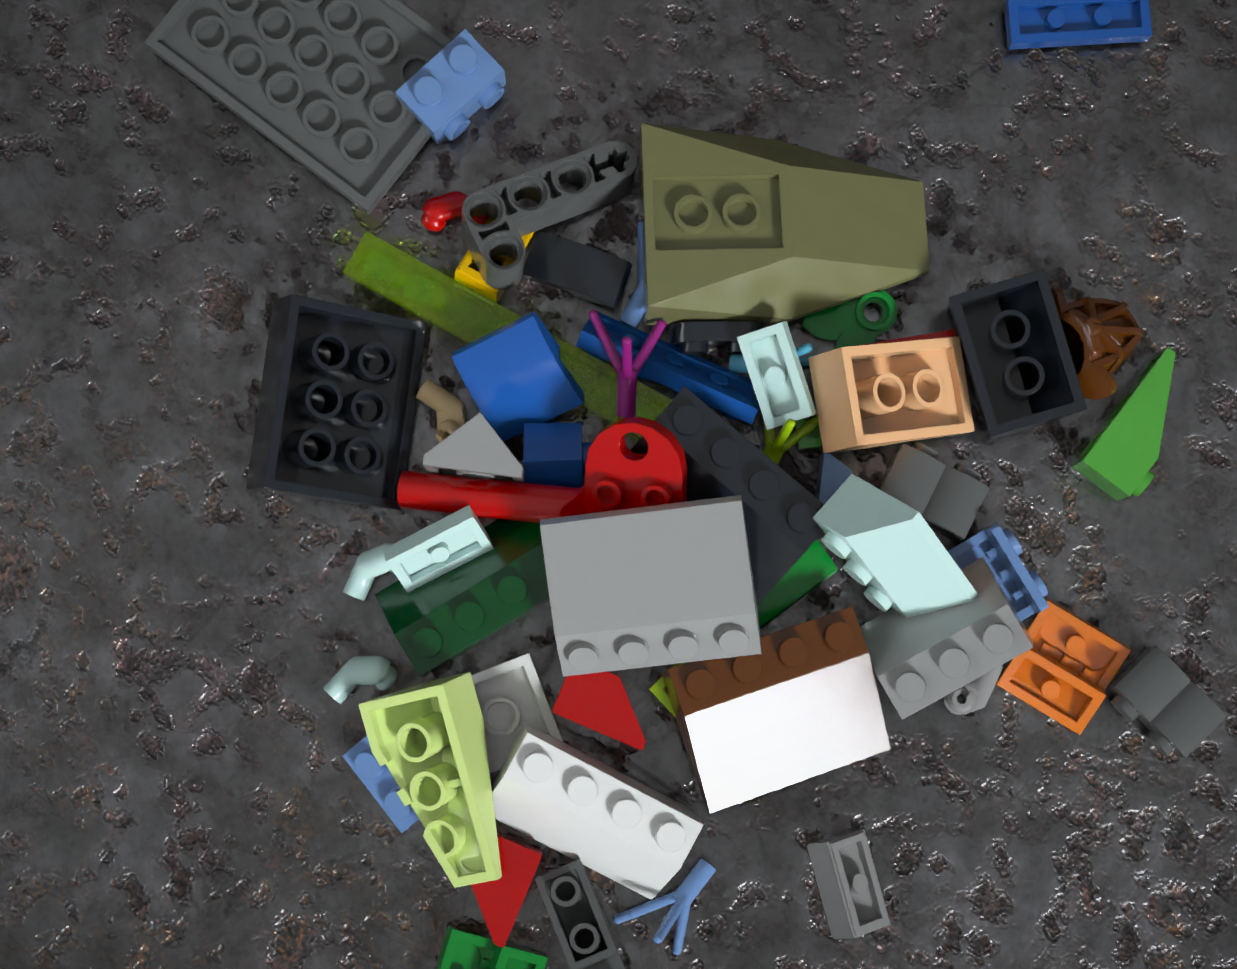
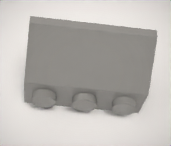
M984 557L960 569L978 593L973 602L909 618L891 608L860 626L875 674L902 720L1033 648V639Z

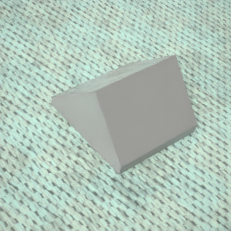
M480 412L425 453L422 465L429 473L525 482L523 467Z

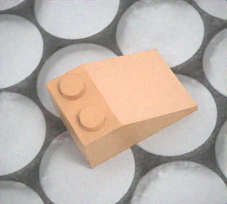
M959 336L840 347L808 358L823 454L975 431Z

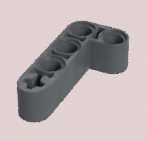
M607 141L469 194L463 202L461 230L466 245L486 284L498 290H507L518 285L523 276L526 253L522 236L628 195L632 189L638 161L634 149L623 141ZM571 182L579 185L581 189L569 191L561 185ZM527 198L534 200L538 205L527 208L519 205L517 201ZM478 215H487L493 218L494 221L483 225L475 222L473 218ZM503 255L511 258L514 263L508 266H500L491 259Z

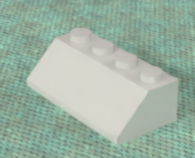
M525 723L492 784L496 820L575 861L581 859L583 865L650 900L680 870L704 826L696 811L528 723Z

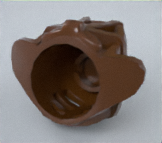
M1061 287L1051 288L1073 364L1078 372L1077 377L1084 398L1098 400L1109 397L1116 392L1117 383L1111 374L1122 364L1143 336V329L1138 327L1135 318L1127 309L1128 304L1124 301L1120 303L1119 301L1105 298L1082 297L1076 301L1066 303Z

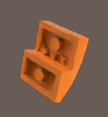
M1046 596L1044 599L1049 607L1042 612L1035 613L1026 627L1033 639V648L1006 662L996 685L1080 735L1107 696L1105 689L1131 652V649L1125 643Z

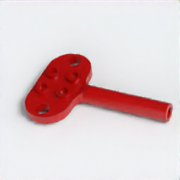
M643 417L620 418L606 426L589 447L585 465V484L582 487L575 488L405 470L398 481L397 501L399 507L403 509L449 514L470 505L477 517L540 523L541 519L687 502V464L684 449L677 438L659 422ZM635 432L642 435L647 441L648 452L636 454L630 451L625 444V434Z

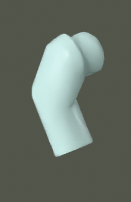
M384 543L359 555L343 589V593L365 601L376 576L388 571L394 574L387 564L383 549L392 545V543Z
M355 656L346 662L323 689L335 701L341 704L358 685L375 684L379 690L389 689L396 682L397 671L394 667L390 666V661L382 656Z

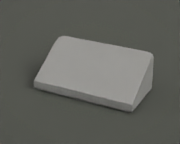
M864 829L826 838L807 845L830 933L834 939H854L891 924Z

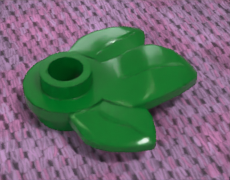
M886 291L870 292L861 298L805 316L802 325L816 338L836 341L835 349L875 343L878 335L884 334L894 325L897 318V306L893 297ZM868 304H875L879 307L881 315L877 321H870L865 317L864 309Z

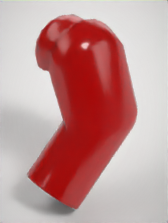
M452 191L429 198L422 207L424 212L421 217L422 225L428 230L438 232L446 226V220L456 217L462 218L463 202L468 195L460 191ZM478 215L473 220L478 224L484 225L489 216Z

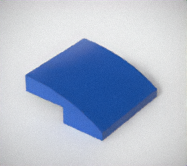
M535 311L452 352V359L471 397L484 418L503 442L523 433L524 423H544L584 402L583 390L559 358L560 346Z

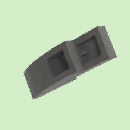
M581 859L534 878L570 969H627Z

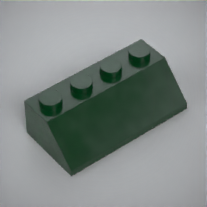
M497 519L484 527L494 549L409 593L398 580L375 594L395 637L419 677L428 676L550 600L540 523Z

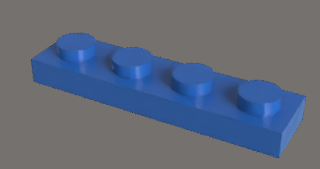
M598 312L621 359L622 339L625 336L631 338L633 363L649 334ZM589 318L580 333L576 346L588 351L592 357L598 360L610 361ZM658 339L637 375L640 379L655 381L671 388L677 394L685 386L706 405L718 409L727 418L742 420L751 425L760 407L750 379L697 355L679 354V347L670 345V343Z

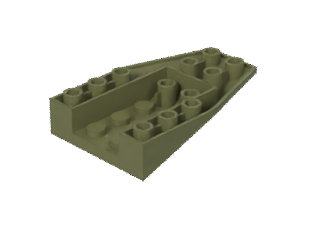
M641 123L639 171L640 190L643 192L645 325H656L657 321L661 319L666 322V325L681 322L711 321L791 322L861 298L867 293L878 292L922 277L930 272L924 186L922 181L781 140Z

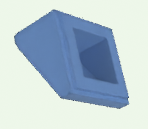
M822 453L818 465L815 497L823 504L831 498L853 473L851 469L830 453Z

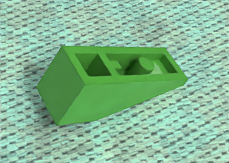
M1169 347L1152 357L1071 466L1116 501L1130 497L1131 494L1138 497L1154 478L1155 474L1150 469L1159 457L1176 352Z

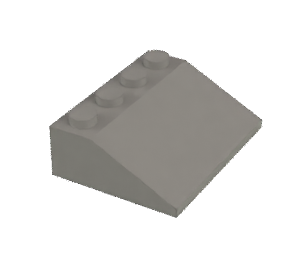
M741 495L540 520L554 635L563 677L762 654L759 617Z

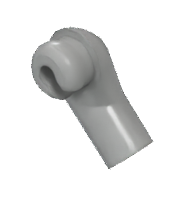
M1001 665L944 697L946 708L956 715H964L984 708L1004 667Z

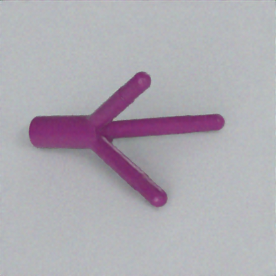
M591 310L589 318L618 375L617 416L624 418L635 417L637 375L665 329L666 322L662 319L657 321L632 363L631 338L625 336L622 339L621 359L598 312Z

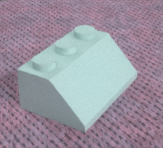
M851 474L813 517L825 533L821 539L822 542L835 555L847 561L843 566L844 570L858 583L867 586L864 595L871 603L884 612L891 607L906 618L970 603L978 596L976 590L919 511L854 474Z

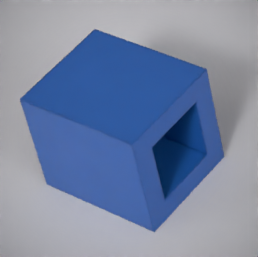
M524 423L523 467L526 483L575 488L583 486V471H585L588 450L592 442H583L582 423Z

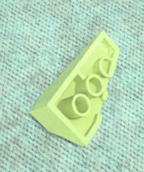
M471 672L428 681L358 704L371 752L380 767L385 764L400 787V790L396 793L404 806L411 805L424 826L423 837L454 888L500 879L502 871L484 718Z

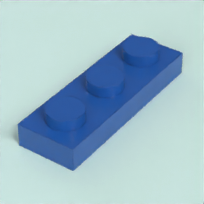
M1006 0L1004 4L1008 50L1147 42L1152 36L1149 0Z

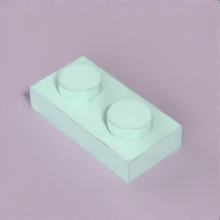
M787 321L737 337L767 430L784 425L787 419L797 421L817 413Z
M470 505L386 547L383 549L387 564L409 593L494 548L486 530Z

